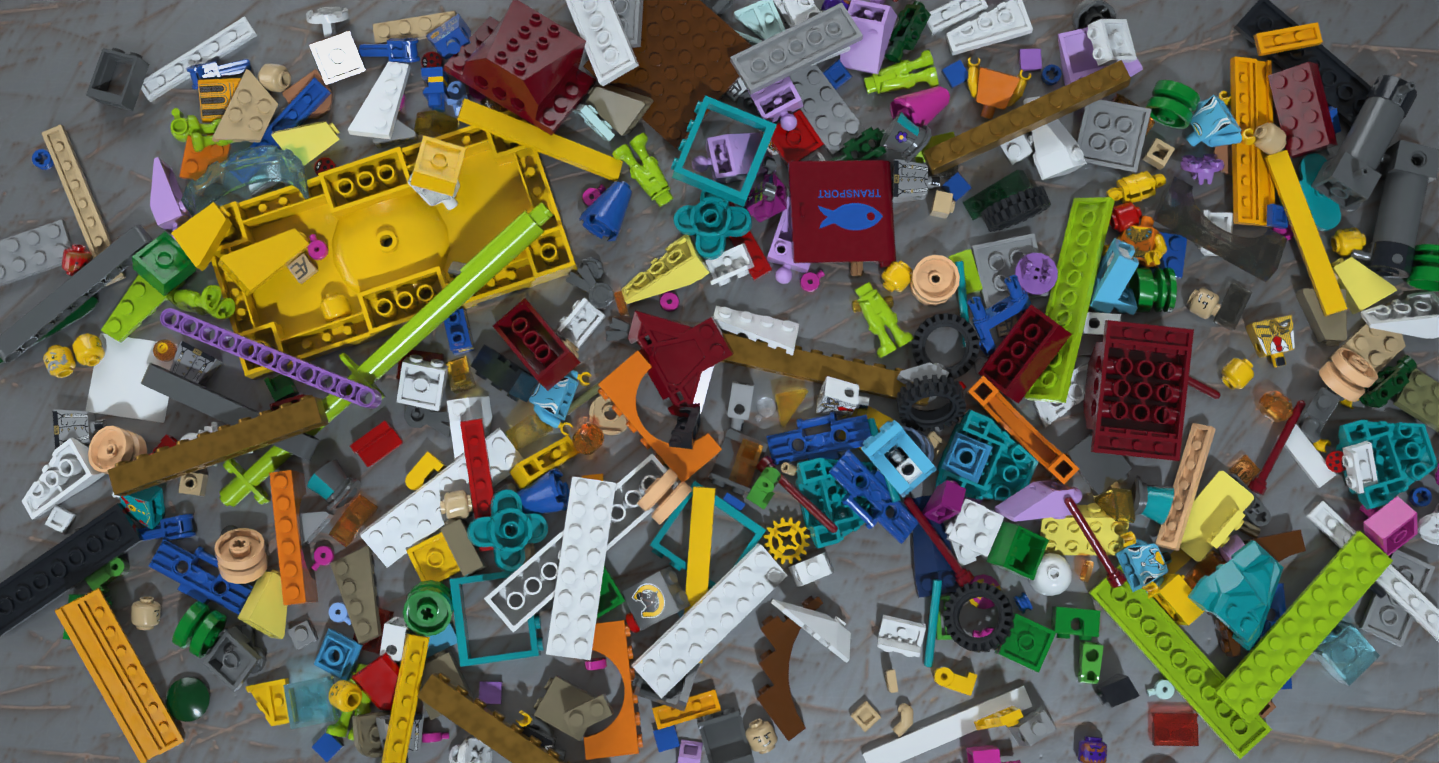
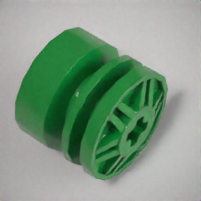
M1416 245L1413 264L1416 266L1412 267L1407 284L1417 289L1439 292V245Z
M1136 268L1129 280V288L1133 290L1137 304L1135 313H1148L1152 306L1156 313L1162 312V310L1164 312H1172L1177 296V282L1174 270L1172 268H1155L1152 274L1150 268Z

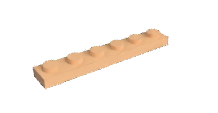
M1192 423L1173 485V502L1164 524L1160 527L1155 543L1159 547L1179 551L1216 429L1212 426Z

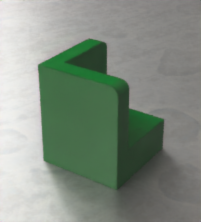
M280 374L273 379L269 377L264 379L275 402L299 394L292 378Z

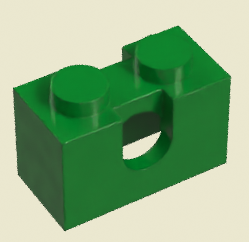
M1052 606L1051 630L1057 633V638L1070 639V635H1079L1078 640L1092 641V637H1099L1100 611ZM1074 618L1079 620V628L1077 630L1071 628V621Z

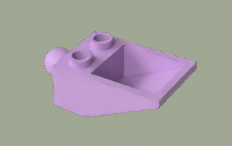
M851 0L848 13L861 31L863 39L849 46L851 48L850 51L840 55V61L847 69L879 74L897 18L891 6L883 5L886 0H870V2Z
M1088 27L1058 34L1065 86L1107 67L1098 66L1097 61L1093 58L1092 53L1094 49L1092 41L1087 36Z
M789 76L753 94L749 93L762 119L772 123L781 119L780 125L786 131H791L797 126L796 117L790 113L802 108L803 103Z
M740 133L707 138L705 147L708 158L701 155L696 156L692 161V167L699 173L706 171L710 167L713 181L721 184L745 180L762 136L760 133ZM767 149L764 158L766 156L773 158ZM715 151H720L719 156H715ZM764 158L756 177L764 176V172L768 170L762 167Z
M157 157L154 158L150 208L157 225L171 234V232L187 222L195 214L191 206L187 205L172 167Z
M787 197V209L782 212L767 256L768 262L782 266L775 273L776 280L781 284H787L791 281L792 272L790 269L805 274L810 266V263L793 262L790 197ZM778 247H781L782 249L784 248V249H785V252H784V253H779V252L777 251V248H778Z
M1056 480L1035 481L995 506L994 511L1014 522L1050 517L1065 519L1067 515H1072L1064 503L1065 498L1071 497L1075 504H1078L1082 500V492L1076 487H1069Z

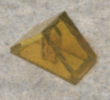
M436 110L418 112L414 131L418 135L438 137L458 130L459 120Z
M466 356L446 362V365L449 366L448 378L450 388L454 393L457 394L476 387Z
M807 389L775 394L779 423L782 428H785L809 391Z
M533 414L524 418L506 431L505 434L515 447V450L518 451L552 432L553 429L550 425L542 422L537 414Z
M1111 488L1095 497L1094 502L1115 521L1134 523L1135 513L1130 489Z

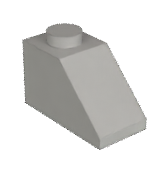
M397 119L391 139L373 137L377 148L420 142L416 132Z
M929 362L900 371L897 380L904 384L909 381L914 384L913 379L915 378L922 381V376L927 375L928 379H932V375L936 374L938 379L941 375H945L947 378L949 372L946 371L943 365Z
M327 511L299 514L302 548H306L334 514Z

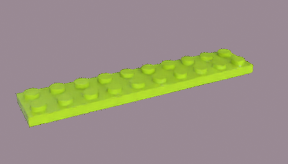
M1111 197L1073 199L1057 264L1058 278L1055 285L1051 288L1045 315L1072 335L1026 393L1024 398L1028 400L1066 403L1115 202Z
M1356 531L1214 691V694L1242 720L1250 724L1393 560L1361 531Z
M1119 564L1116 568L1123 572L1122 567ZM1106 576L1088 592L1238 759L1245 756L1272 730L1259 714L1250 724H1247L1214 694V691L1226 678L1152 597L1148 598L1145 589L1141 588L1132 592L1127 580L1123 585L1112 588Z

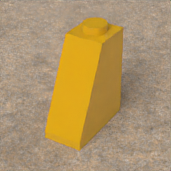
M214 202L171 232L195 267L201 271L207 268L232 225L228 218L231 216L228 210L223 205L218 206Z

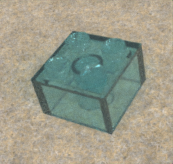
M1342 620L1312 653L1337 682L1350 686L1380 656L1353 624Z
M333 675L283 685L290 729L340 719L339 709L331 705L329 701L330 688L335 684Z

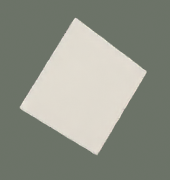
M100 333L99 339L105 350V356L93 368L85 411L164 423L169 397L142 385L141 381L149 363L170 371L179 345L127 337L120 343L109 335ZM160 343L167 344L168 350L165 353L158 352L157 347Z

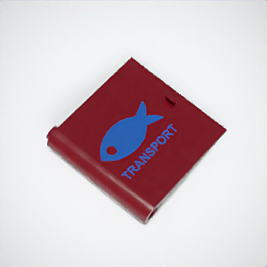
M889 161L788 162L794 263L875 262V264L880 265V268H887L892 262H896L891 167Z

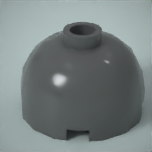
M1084 0L1074 10L1072 25L1075 30L1088 27L1087 25L1099 19H1115L1116 13L1113 7L1105 0Z

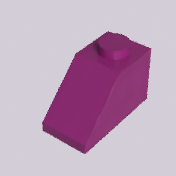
M947 480L936 487L922 511L923 515L938 524L961 512L966 489L954 481Z

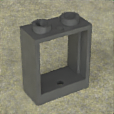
M103 48L86 96L99 103L133 111L150 64L142 60L143 56L137 53L130 52V54H125L123 50L118 48H112V50ZM117 62L132 65L122 95L107 92Z

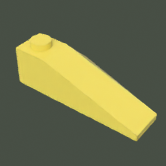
M684 235L665 248L667 252L659 260L655 258L650 262L652 265L646 272L638 273L621 289L627 304L691 285L710 273L704 258L698 253L690 235Z

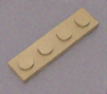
M449 11L372 24L375 44H387V40L391 38L427 39V34L456 16V12Z

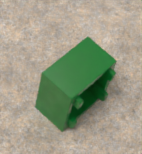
M166 231L132 256L133 270L163 296H166L196 272L195 265L178 242Z
M1003 521L986 562L1014 575L1034 581L1049 540L1024 527Z
M605 564L597 619L626 602Z
M1014 613V628H1011L1010 637L1007 636L1006 642L1003 645H998L999 648L995 649L994 653L1039 673L1056 632Z

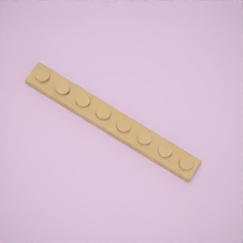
M60 124L42 132V136L94 259L109 247L112 241L65 127ZM124 271L105 286L126 278Z

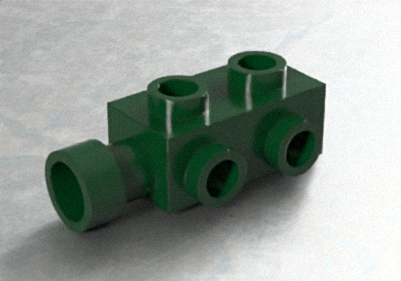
M914 1L913 4H907L904 10L899 12V20L895 28H893L889 40L892 46H889L885 53V57L890 61L900 62L904 55L903 50H913L931 16L923 3Z
M872 126L861 133L863 137L857 141L852 138L843 144L845 148L840 151L842 154L840 157H834L829 161L867 160L873 155L875 158H878L887 152L885 147L880 146L885 130L882 129L880 131L879 127L873 130ZM869 140L875 142L874 147H870L868 144ZM852 151L857 152V158L851 156Z
M1404 355L1397 361V365L1394 367L1387 366L1383 371H1379L1377 373L1378 379L1369 387V391H1367L1368 388L1364 387L1365 393L1359 398L1361 403L1375 408L1386 405L1390 398L1400 393L1403 387L1410 382L1406 374H1410L1417 368L1416 362L1410 356Z

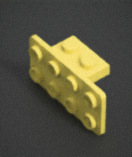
M1218 471L1194 499L1180 549L1195 561L1200 562L1213 547L1217 549L1220 546L1222 548L1229 541V534L1233 530L1237 531L1243 525V518L1246 516L1243 514V511L1254 500L1253 494L1226 472Z
M1096 503L1077 505L1107 555H1116V553L1126 548L1123 547L1124 540L1120 535L1128 532L1129 519L1127 516H1107L1103 505ZM1067 515L1065 519H1054L1052 517L1041 519L1040 536L1049 540L1044 553L1096 555L1072 515Z

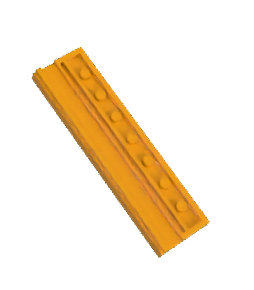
M1234 56L1230 59L1231 114L1242 130L1240 133L1243 134L1245 129L1251 128L1253 135L1247 137H1253L1255 130L1265 123H1273V97L1268 75L1272 74V61H1258L1254 58ZM1243 140L1241 143L1232 144L1233 224L1272 228L1267 226V205L1275 204V184L1265 161V157L1271 154H1266L1254 144L1246 145Z
M97 588L55 609L56 615L140 763H145L156 755H160L183 743L184 738L101 589Z

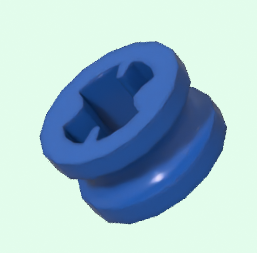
M1054 64L1046 66L1041 74L1043 83L1049 86L1057 84L1062 75L1061 69ZM1049 71H1053V74H1056L1053 79H1049L1050 76L1046 75Z
M39 149L33 153L32 162L36 167L42 170H48L53 167V160L47 150ZM43 155L47 157V159L44 160V164L39 162V160L43 158Z
M1420 487L1412 489L1409 492L1408 498L1413 506L1423 507L1430 504L1432 494L1427 488ZM1422 493L1424 501L1418 502L1419 498L1416 494Z
M1024 592L1019 597L1014 596V601L1022 614L1026 613L1027 609H1033L1029 598Z

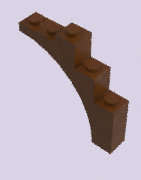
M1301 529L1243 540L1245 545L1251 540L1256 541L1277 562L1291 555L1306 551ZM1216 618L1215 624L1222 636L1220 645L1223 653L1230 657L1240 656V644L1232 638L1234 632Z
M811 595L801 604L803 608L816 611L823 602L818 596L813 598ZM770 615L761 622L763 626L760 629L775 650L771 651L768 649L760 655L761 661L758 664L770 678L773 685L769 686L767 683L757 691L759 695L756 698L789 742L806 729L795 709L789 685V661L793 644L801 627L786 615H784L786 620L783 622L778 615L775 617Z

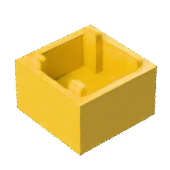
M423 135L410 185L453 196L466 148Z
M1167 574L1163 577L1164 581L1159 587L1160 593L1153 596V598L1177 625L1189 626L1205 611H1202L1188 598L1192 589L1183 580L1185 578L1184 575Z

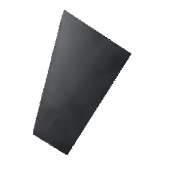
M485 344L470 365L477 370L475 373L477 376L484 380L488 378L492 381L491 385L500 391L504 390L507 392V396L516 402L520 399L527 403L539 384L533 375Z

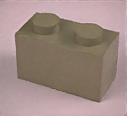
M605 693L562 715L573 735L612 716L614 712Z

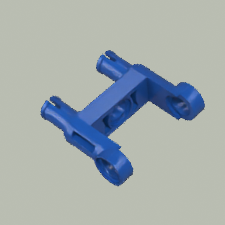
M1017 275L1009 276L1011 281L1008 278L1004 280L1010 296L986 310L979 296L972 297L974 303H972L971 299L967 301L973 314L972 322L980 338L979 346L987 357L995 352L996 347L989 330L1019 312L1024 314L1031 305L1028 293L1022 290Z

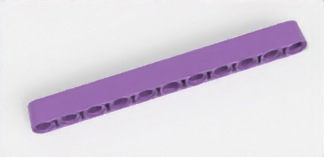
M171 308L165 309L160 315V322L169 329L329 394L371 409L377 408L381 404L382 396L376 389L215 324ZM176 315V321L172 324V317ZM195 322L196 328L192 332L191 325ZM214 330L215 337L211 340L210 333ZM234 338V345L230 348L229 341ZM253 345L254 352L252 355H249L248 350ZM272 353L273 356H274V359H273V361L269 364V363H268V356ZM292 361L293 368L291 371H288L287 365ZM312 369L313 376L308 380L307 372ZM329 377H332L333 383L328 388L326 386V380ZM348 385H351L353 388L352 393L347 396L346 388ZM371 392L373 398L372 401L369 404H367L365 398L366 395Z

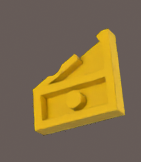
M288 678L245 686L247 692H251L256 699V705L265 714V718L271 726L295 722Z
M1010 706L974 721L977 730L1005 725L1011 727L1019 723L1018 719L1023 718V714L1020 708Z

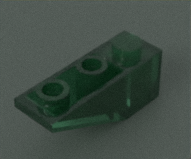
M1016 170L967 199L963 204L974 221L982 217L981 213L987 207L1000 202L1004 198H1008L1010 195H1015L1020 191L1024 192L1026 189H1032L1033 187L1024 171Z

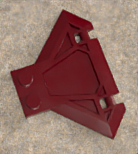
M637 310L634 312L628 340L631 344L638 342L641 348L639 350L640 354L652 366L647 373L662 399L665 400L669 397L673 405L668 407L670 413L678 417H689L687 413H680V408H696V406L701 407L702 413L714 365L734 354L714 317L712 316L692 327ZM647 335L652 341L651 344H648L645 339ZM679 391L684 397V399H682L681 401L677 395Z

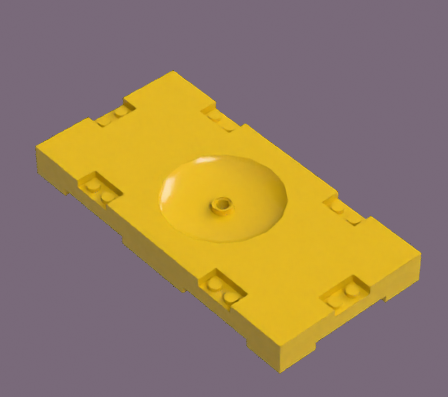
M510 110L501 112L503 114H506L508 116L528 123V121L511 112ZM468 126L435 137L434 139L466 148L458 176L460 188L454 197L458 205L451 210H447L443 203L434 206L428 205L407 182L414 170L421 142L404 148L399 146L318 173L319 176L239 203L234 201L223 205L231 215L228 218L232 225L211 262L222 297L231 298L235 302V311L229 317L233 332L306 362L316 360L315 358L352 345L358 346L396 333L455 279L448 274V269L453 261L468 263L525 210L531 212L541 202L553 214L541 226L545 232L458 309L463 308L465 310L478 305L477 303L516 290L521 291L568 275L570 272H577L578 268L538 151L474 126ZM293 228L298 232H302L307 237L309 244L311 243L309 236L315 234L317 240L324 241L328 246V254L322 260L311 258L308 248L304 252L318 272L303 284L297 281L286 266L248 297L218 265L223 255ZM392 239V244L389 247H384L385 240ZM337 292L338 295H345L352 314L349 317L331 323L326 322L320 307V303L325 300V295ZM253 345L248 350L249 355H252L254 352ZM272 353L268 356V363H269V364H270V363L273 361V359H274V356H273ZM239 357L244 374L248 378L257 380L278 373ZM292 361L288 363L287 369L293 368Z

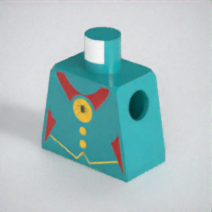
M153 486L127 496L114 495V492L112 493L114 498L121 501L130 518L152 530L166 515L163 490L159 486Z

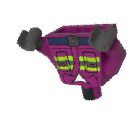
M768 156L764 158L762 165L763 168L768 169L764 172L763 181L750 190L747 203L742 207L758 222H762L787 209V188L773 172L777 168L775 159Z

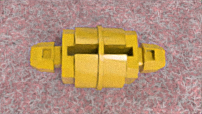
M1148 171L1133 173L1130 176L1117 180V188L1109 189L1106 192V197H1111L1115 201L1121 200L1123 203L1141 202L1144 199L1155 196V188L1164 186L1166 178L1163 174L1151 176Z

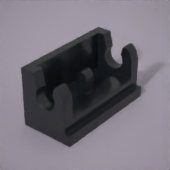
M681 407L679 412L687 413L689 417L682 416L677 418L676 426L671 432L672 437L669 440V447L693 449L701 426V407Z

